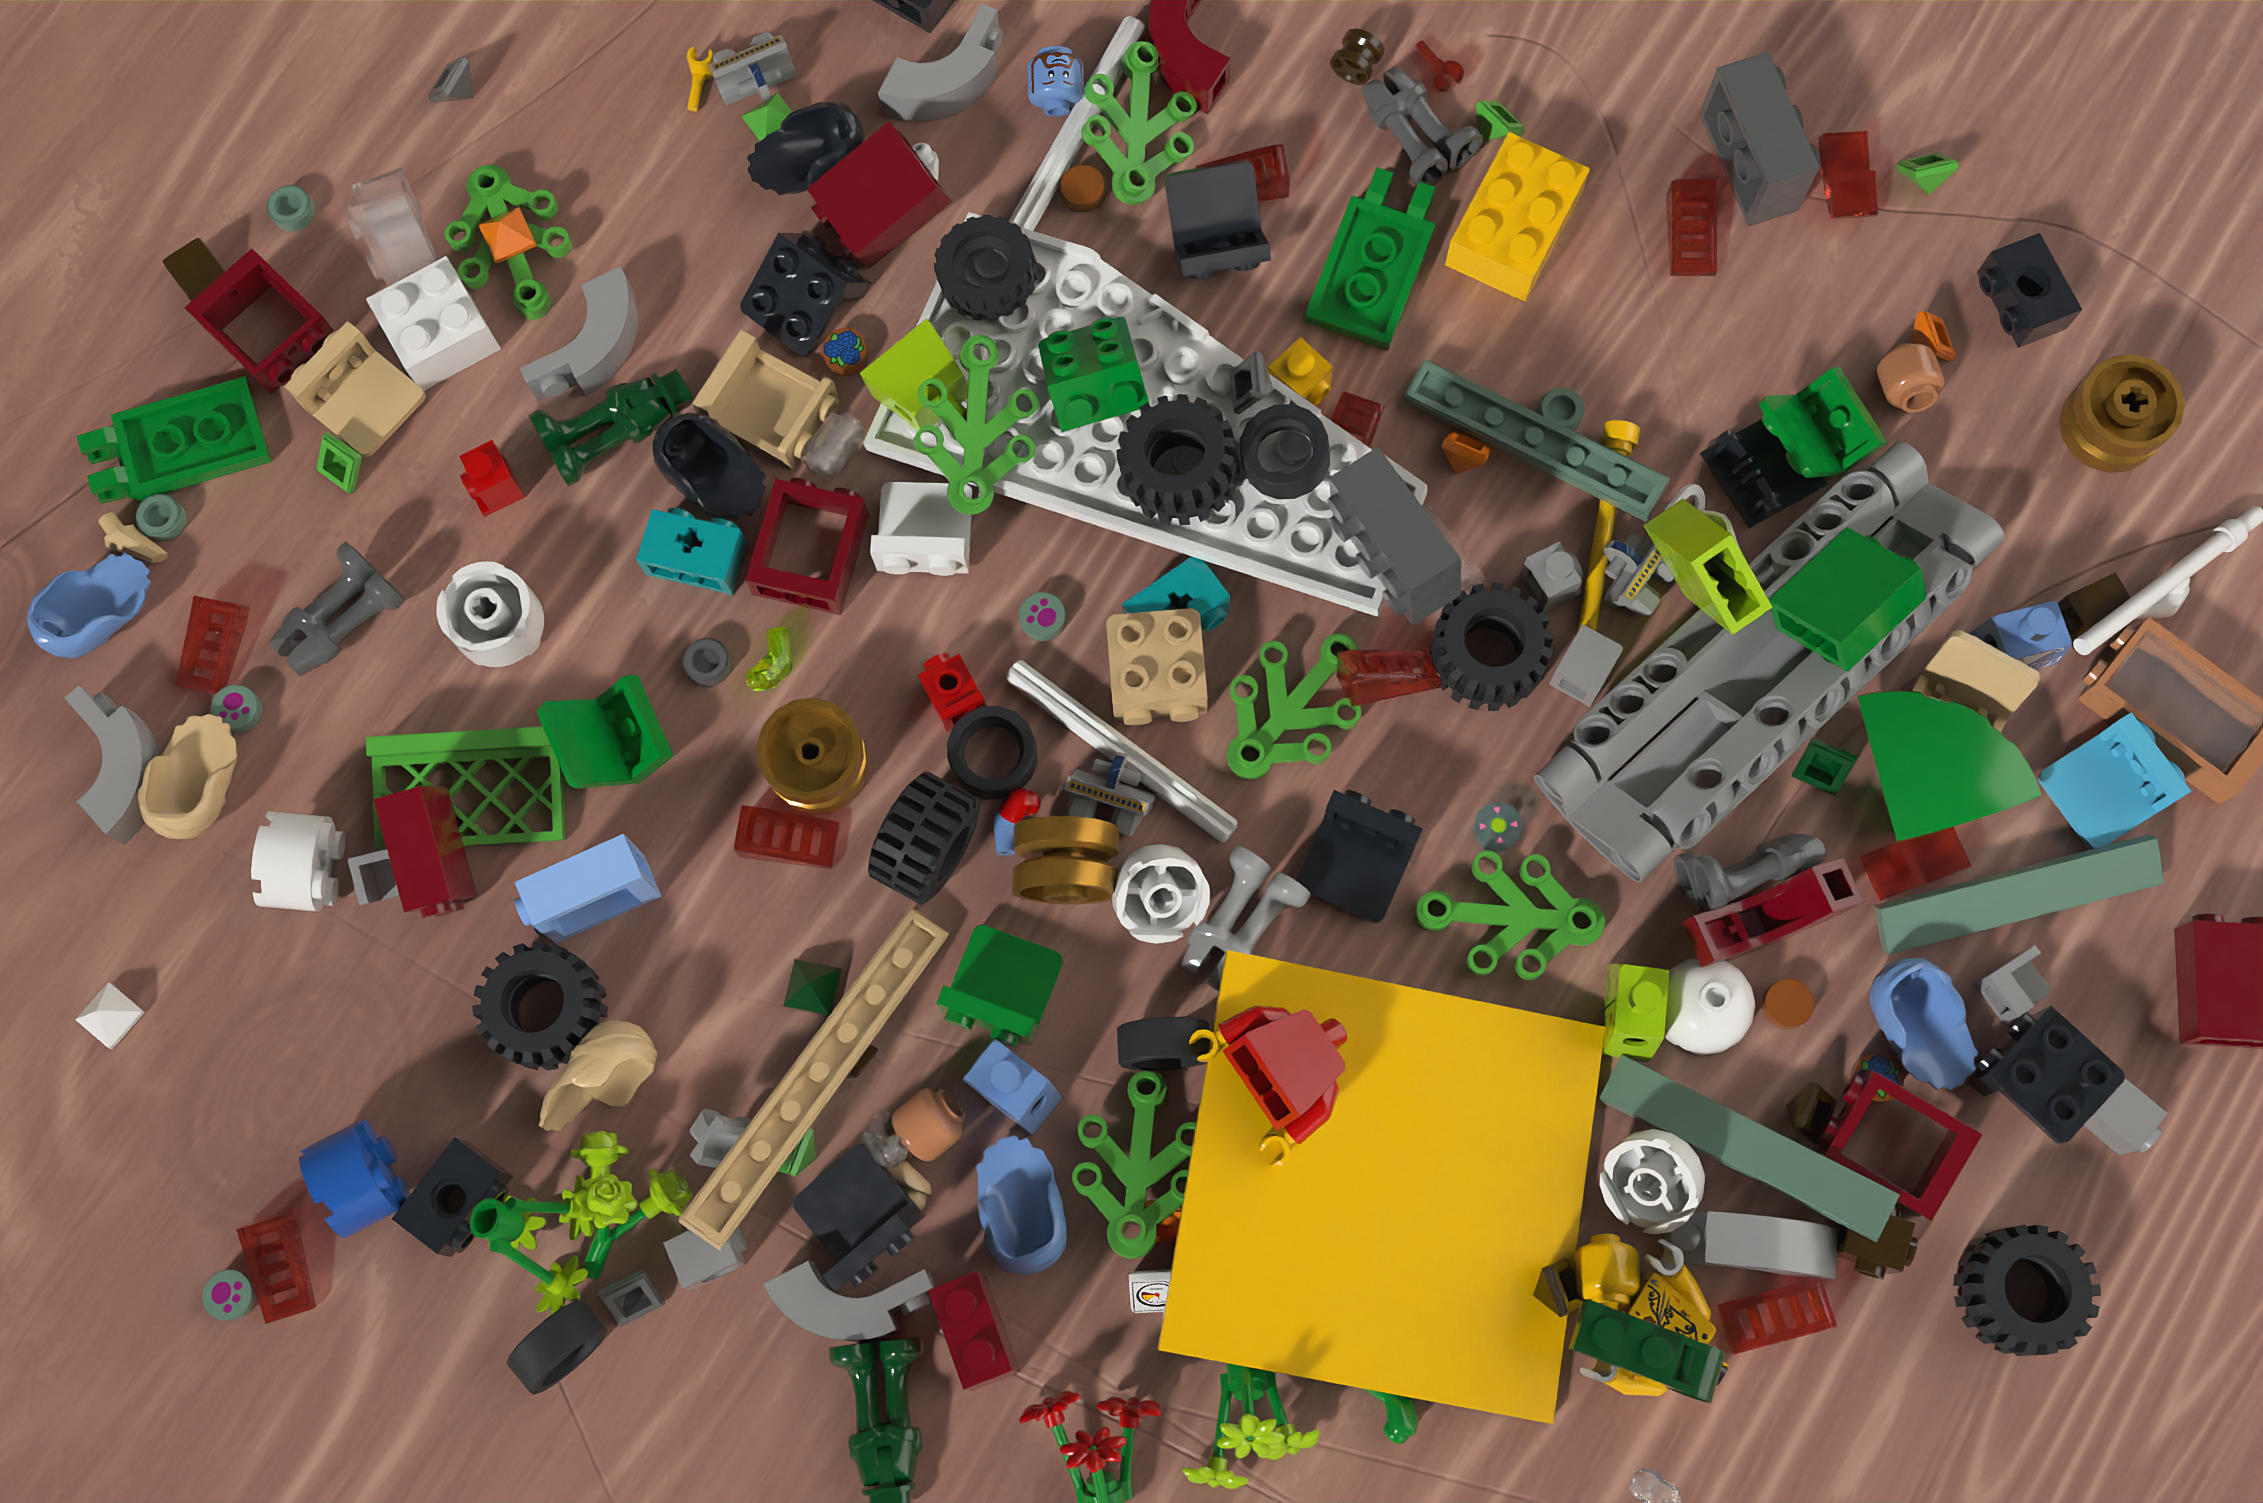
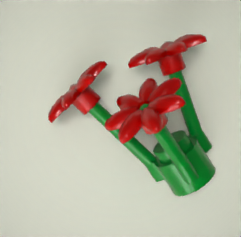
M1069 1390L1063 1391L1054 1399L1052 1397H1045L1041 1401L1042 1404H1033L1024 1409L1019 1419L1020 1424L1033 1419L1036 1421L1043 1419L1046 1427L1052 1428L1060 1453L1063 1456L1066 1468L1075 1487L1077 1503H1125V1500L1133 1497L1131 1468L1134 1428L1139 1427V1420L1144 1415L1162 1416L1160 1405L1152 1400L1140 1402V1399L1135 1396L1127 1401L1116 1396L1109 1397L1107 1400L1099 1402L1097 1409L1107 1410L1111 1416L1120 1415L1119 1426L1123 1427V1436L1110 1437V1430L1105 1426L1096 1431L1093 1439L1086 1431L1078 1430L1075 1433L1077 1442L1070 1443L1062 1425L1065 1421L1062 1411L1068 1408V1404L1081 1399L1080 1394ZM1122 1447L1121 1454L1116 1449ZM1106 1461H1121L1119 1480L1116 1479L1114 1473L1103 1472ZM1084 1463L1086 1468L1092 1473L1086 1479V1484L1079 1468Z

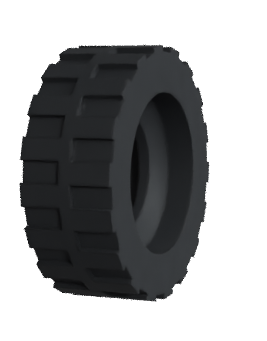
M991 215L967 218V221L954 225L952 230L940 240V247L936 248L934 271L938 283L949 305L952 308L955 307L958 313L964 317L968 315L973 320L979 321L981 319H989V321L998 320V317L1004 315L1007 317L1013 314L1015 309L1022 307L1027 302L1026 299L1035 290V280H1038L1037 262L1026 234L1022 233L1021 228L1016 223L1008 222L1007 218L1001 216L996 218ZM985 249H994L1001 252L1008 261L1007 272L1001 281L992 286L979 287L967 280L964 269L967 260L973 254Z

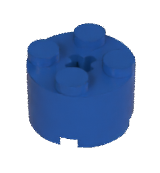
M366 1119L359 1122L356 1121L301 1151L304 1155L299 1157V1164L308 1191L316 1205L323 1201L325 1206L332 1211L333 1214L324 1219L332 1230L342 1238H347L397 1212L410 1195L404 1180L400 1176L396 1177L391 1167V1164L397 1162V1157L391 1143L385 1136L377 1138Z

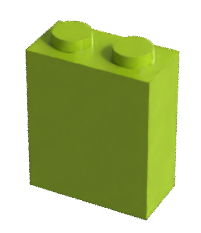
M1683 498L1644 525L1684 596L1730 634L1734 635L1772 608L1771 603L1733 536Z

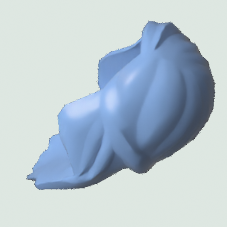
M123 553L121 556L110 554L105 560L86 571L70 570L60 573L45 588L40 589L32 599L27 610V624L30 634L40 648L56 657L72 659L92 652L99 646L105 645L112 634L119 631L122 626L133 619L142 609L147 590L151 585V581L147 578L151 571L145 567L143 561L135 560L131 555Z
M1904 958L1886 965L1873 980L1870 988V1005L1879 1028L1885 1033L1890 1047L1898 1056L1900 1064L1918 1081L1927 1082L1936 1090L1945 1087L1950 1091L1957 1086L1963 1085L1966 1077L1971 1075L1976 1069L1974 1058L1978 1056V1051L1974 1047L1966 1025L1964 1001L1952 985V978L1938 966L1924 958Z
M1014 1135L1008 1138H1000L995 1145L983 1151V1161L976 1165L978 1172V1210L984 1230L983 1244L993 1255L996 1264L1007 1272L1020 1275H1032L1043 1272L1057 1262L1067 1243L1066 1218L1063 1213L1062 1198L1054 1178V1170L1043 1150L1034 1148L1028 1138L1018 1140L1017 1136Z

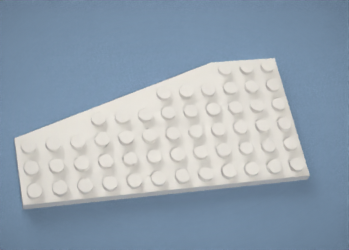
M968 212L965 221H967V218L973 216L975 218L983 216ZM1021 228L1022 233L1026 234L1037 262L1038 280H1035V290L1032 295L1028 296L1027 302L1022 307L1015 309L1013 314L1007 317L1006 315L998 317V320L989 321V319H981L979 321L973 320L968 315L964 317L959 314L955 307L952 308L947 302L937 280L917 326L926 318L929 320L961 369L967 384L969 372L962 367L959 359L960 349L963 344L972 336L985 335L991 338L998 347V361L988 373L985 424L1005 408L1010 397L1020 389H1029L1038 398V408L1034 414L1026 419H1019L983 449L982 469L1005 453L1007 442L1016 435H1026L1035 444L1034 456L1025 464L1013 467L994 483V492L1379 617L1385 601L1382 592L1386 588L1377 576L1370 579L1362 570L1356 558V554L1359 551L1349 539L1343 542L1336 534L1329 520L1333 516V512L1327 502V499L1331 497L1329 477L1372 451V449L1323 416L1319 408L1269 374L1273 390L1241 414L1234 413L1229 372L1243 362L1244 359L1209 335L1208 330L1156 294L1151 295L1104 262L1100 255L1091 248ZM981 250L967 260L964 269L965 277L973 285L979 287L992 286L1001 281L1008 269V261L997 250ZM1124 317L1151 407L1159 404L1158 397L1167 395L1168 401H1176L1177 394H1186L1191 403H1194L1196 398L1199 397L1207 401L1208 409L1216 406L1222 412L1223 420H1228L1235 439L1240 468L1239 480H1234L1236 490L1232 498L1224 495L1225 506L1219 512L1211 508L1208 510V519L1200 522L1198 516L1189 518L1190 525L1180 526L1179 520L1176 518H1172L1170 525L1160 523L1157 513L1152 519L1144 515L1141 506L1136 507L1126 490L1119 469L1116 451L1120 449L1118 443L1120 432H1128L1125 422L1131 415L1138 418L1141 415L1140 410L1061 432L1047 388L1038 343L1042 339L1059 330L1072 331L1089 326L1100 318ZM981 345L974 347L973 354L978 360L984 361L988 359L989 354L985 347ZM1019 396L1016 398V406L1019 410L1023 412L1030 410L1031 405L1026 397ZM966 398L963 402H961V404H962L966 409H967V398ZM881 403L863 442L867 451L944 476L928 455L921 454L916 450L913 441L918 430ZM1294 404L1309 409L1322 421L1329 438L1330 466L1324 480L1312 492L1296 499H1275L1261 494L1249 483L1241 463L1240 437L1247 422L1259 411L1273 405ZM938 421L934 426L938 427L943 433V446L963 467V447L948 429ZM1282 430L1268 435L1258 447V460L1261 466L1275 474H1291L1304 468L1313 456V446L1309 437L1294 430ZM924 432L921 434V442L925 447L933 448L936 446V438L932 433ZM1015 442L1013 444V452L1017 457L1024 458L1027 455V447L1021 442ZM1191 446L1173 447L1165 451L1157 459L1153 468L1163 474H1183L1195 468L1202 460L1204 453ZM1384 455L1422 506L1427 494V484Z

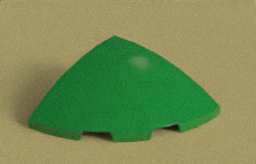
M1889 690L1857 695L1897 842L1961 825L2042 796L2037 780L2018 747L2012 741H2008L1998 730L1990 725V721L1975 710L1956 701L1946 702L1937 698L1927 697L1918 691Z

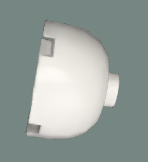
M1164 844L1143 846L1130 853L1118 866L1115 892L1112 894V904L1121 924L1136 939L1154 944L1175 941L1183 937L1181 931L1189 928L1193 922L1197 926L1203 920L1210 903L1209 884L1197 862L1180 848Z
M1698 958L1687 959L1670 969L1664 1034L1666 1039L1675 1046L1679 1045L1684 1050L1691 1051L1692 1054L1700 1056L1722 1053L1741 1041L1752 1024L1755 1010L1753 990L1743 973L1725 960L1701 967Z
M1656 1129L1635 1132L1616 1144L1605 1158L1604 1171L1600 1174L1599 1185L1605 1203L1617 1219L1626 1225L1631 1221L1637 1226L1644 1227L1643 1232L1649 1234L1672 1232L1685 1224L1693 1215L1704 1194L1705 1174L1697 1154L1687 1142L1676 1135Z

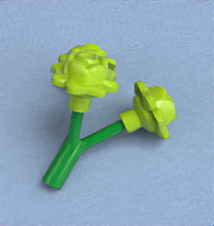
M605 1131L584 1133L581 1137L579 1149L570 1151V1157L581 1159V1163L590 1167V1179L584 1182V1190H580L575 1194V1201L581 1207V1220L592 1221L594 1219L596 1233L582 1269L584 1268L588 1271L587 1278L598 1279L600 1277L611 1246L616 1239L644 1218L652 1219L661 1211L669 1214L674 1213L676 1216L681 1217L687 1209L686 1204L693 1196L685 1178L678 1175L675 1170H670L664 1174L652 1168L648 1171L651 1195L639 1203L641 1207L639 1210L629 1216L628 1212L635 1211L638 1205L636 1199L631 1194L632 1184L628 1181L620 1182L617 1176L610 1174V1165L618 1161V1158L627 1155L629 1148L618 1145L616 1133L608 1134ZM619 1223V1225H617L612 1230L609 1229L610 1224Z

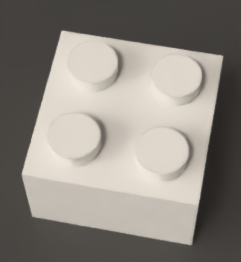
M447 256L366 298L405 370L423 391L501 350L466 286Z

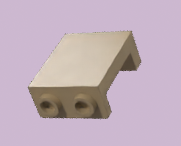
M740 330L692 404L697 414L716 419L721 427L730 432L737 441L792 470L799 459H805L811 452L815 443L814 435L823 422L828 423L835 415L839 405V396L833 380L824 377L820 382L761 350L755 337Z

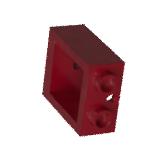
M252 248L184 307L198 324L270 394L278 387L286 385L291 380L294 371L300 365L309 361L323 347L325 339L334 332L325 318ZM272 287L307 321L262 362L257 364L223 329Z
M775 478L745 579L751 593L758 597L841 615L870 516L865 499L861 498L857 492L847 488L837 487L834 491L817 488L814 483L802 478H791L790 482ZM787 503L847 516L828 581L769 568Z
M1866 1068L1862 1076L1855 1073L1841 1095V1099L1845 1100L1846 1103L1837 1119L1829 1116L1819 1131L1816 1141L1821 1146L1816 1153L1900 1194L1898 1202L1932 1221L1983 1134L1873 1070ZM1878 1090L1883 1091L1948 1129L1947 1134L1911 1194L1841 1153Z

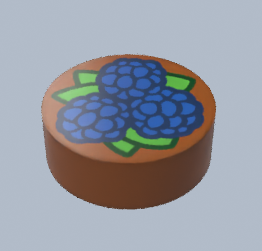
M840 328L834 330L825 338L822 344V355L827 367L833 373L849 376L858 373L864 368L868 361V348L865 339L859 332L850 328Z
M1869 1053L1858 1059L1852 1067L1850 1079L1855 1073L1862 1076L1867 1068L1903 1087V1069L1900 1063L1887 1053ZM1878 1090L1872 1103L1885 1102L1893 1097Z

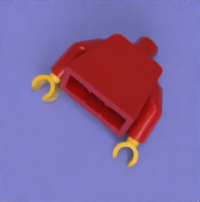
M1255 1005L1219 1023V1029L1215 1032L1201 1029L1192 1034L1189 1044L1196 1042L1200 1038H1208L1213 1042L1212 1050L1197 1058L1199 1062L1213 1060L1218 1054L1220 1045L1224 1043L1229 1045L1222 1051L1276 1131L1282 1127L1285 1128L1286 1131L1280 1136L1275 1134L1267 1135L1259 1143V1152L1263 1151L1273 1141L1281 1143L1283 1148L1282 1154L1271 1163L1272 1166H1281L1286 1163L1291 1153L1290 1146L1295 1142L1302 1144L1330 1119L1339 1093V1085L1336 1079L1346 1069L1345 1061L1337 1049L1347 1042V1033L1343 1025L1336 1019H1327L1319 1025L1313 1014L1306 1009L1291 1014L1283 1007Z

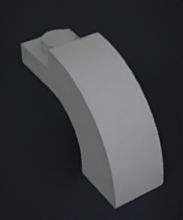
M981 4L961 44L951 54L940 60L916 63L896 57L878 92L883 115L903 121L937 120L964 110L983 96L998 76L995 54L1000 48L1003 30L999 26L997 9Z
M621 266L580 285L587 301V317L577 337L565 347L519 368L527 385L538 401L546 397H557L566 392L569 386L577 382L584 394L588 396L609 382L628 359L638 330V307L631 285Z
M77 686L64 698L97 735L102 749V765L99 775L93 786L77 802L106 835L126 845L145 823L139 808L138 789L142 786L148 762L153 757L160 756L158 746L149 726L142 717L123 705L118 708L101 691L93 695L83 687Z
M1707 1211V1213L1694 1212L1685 1224L1672 1232L1665 1233V1240L1681 1249L1684 1256V1264L1741 1268L1792 1277L1836 1280L1838 1229L1834 1227L1785 1218Z
M810 1261L763 1283L775 1305L794 1323L817 1335L851 1342L878 1340L902 1331L894 1312L901 1309L903 1316H907L931 1303L928 1297V1290L936 1287L930 1272L924 1269L874 1295L862 1298L845 1297L834 1291L824 1281L816 1264Z

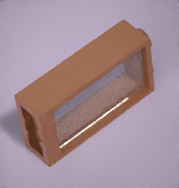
M2149 616L2135 628L2127 624L2109 644V647L2115 651L2107 662L2100 658L2083 677L2082 681L2088 686L2078 697V700L2111 725L2132 712L2138 721L2143 722L2150 728L2154 734L2157 747L2167 760L2174 762L2181 769L2185 780L2216 803L2221 804L2237 795L2263 762V700Z

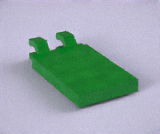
M1376 167L1365 199L1359 196H1351L1305 313V322L1389 350L1435 231L1436 224L1426 220L1434 199L1435 187L1418 182L1407 213L1385 206L1392 186L1393 172Z
M245 376L111 414L113 425L77 436L80 451L83 455H87L88 461L91 464L118 457L119 467H112L87 476L91 492L94 495H98V499L102 504L125 499L127 496L129 499L135 498L137 501H140L154 494H164L272 462L252 388Z

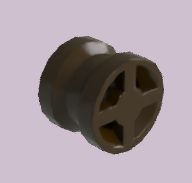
M1357 28L1349 29L1342 39L1343 48L1333 54L1330 59V65L1332 70L1343 80L1355 85H1365L1372 76L1373 64L1380 62L1385 49L1378 38L1371 33Z

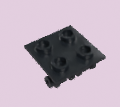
M1762 419L1735 434L1731 429L1723 432L1716 438L1717 443L1700 452V456L1749 529L1828 485L1823 477L1806 478L1796 473L1787 462V450L1779 437L1773 435L1766 428Z

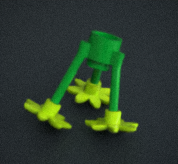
M577 1175L575 1178L574 1192L568 1189L562 1191L563 1202L536 1201L534 1197L524 1201L508 1195L505 1202L492 1198L482 1200L471 1214L470 1229L475 1237L489 1241L492 1252L506 1256L542 1280L535 1287L537 1292L545 1294L536 1306L537 1312H544L551 1307V1313L554 1314L565 1306L566 1299L578 1301L581 1295L574 1286L585 1280L588 1271L584 1268L578 1269L579 1259L575 1255L568 1260L563 1269L557 1262H553L550 1266V1271L521 1253L519 1251L520 1243L529 1250L537 1249V1241L530 1231L544 1227L547 1220L543 1217L531 1216L533 1212L561 1213L559 1217L560 1223L571 1222L569 1228L570 1240H576L581 1232L588 1237L593 1235V1220H581V1207L575 1201V1194L580 1190H584L585 1178L582 1175Z
M1226 1363L1227 1373L1220 1375L1221 1396L1212 1457L1207 1458L1206 1467L1201 1466L1199 1470L1183 1468L1182 1472L1193 1483L1203 1484L1207 1482L1212 1488L1219 1487L1221 1484L1228 1489H1238L1240 1486L1246 1485L1249 1482V1478L1234 1476L1233 1471H1226L1227 1460L1223 1458L1225 1449L1235 1448V1455L1240 1459L1247 1456L1252 1447L1259 1457L1278 1460L1287 1452L1291 1455H1297L1300 1452V1448L1305 1449L1316 1445L1319 1441L1320 1431L1319 1429L1302 1435L1300 1431L1296 1432L1294 1424L1288 1423L1277 1389L1275 1372ZM1264 1390H1266L1275 1419L1259 1422V1419L1254 1415L1253 1400L1263 1397ZM1232 1393L1235 1399L1242 1401L1243 1416L1239 1420V1425L1228 1423Z

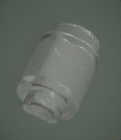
M842 412L841 415L830 413L805 446L806 454L801 459L802 462L814 474L826 481H831L835 475H842L864 445L863 442L866 437L862 431L865 427L857 418L847 412Z

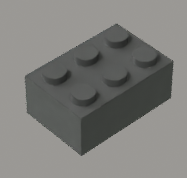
M1768 52L1717 67L1699 112L1748 226L1798 211L1820 169L1818 150L1814 144H1809L1802 129L1803 119L1801 112L1796 105L1791 104L1785 91L1786 82L1784 74L1779 67L1774 66Z
M1378 447L1329 477L1331 497L1327 499V502L1333 512V516L1329 518L1330 523L1343 542L1350 539L1359 553L1356 554V558L1365 574L1370 579L1377 576L1386 588L1382 592L1383 596L1397 616L1404 613L1413 626L1461 595V558Z

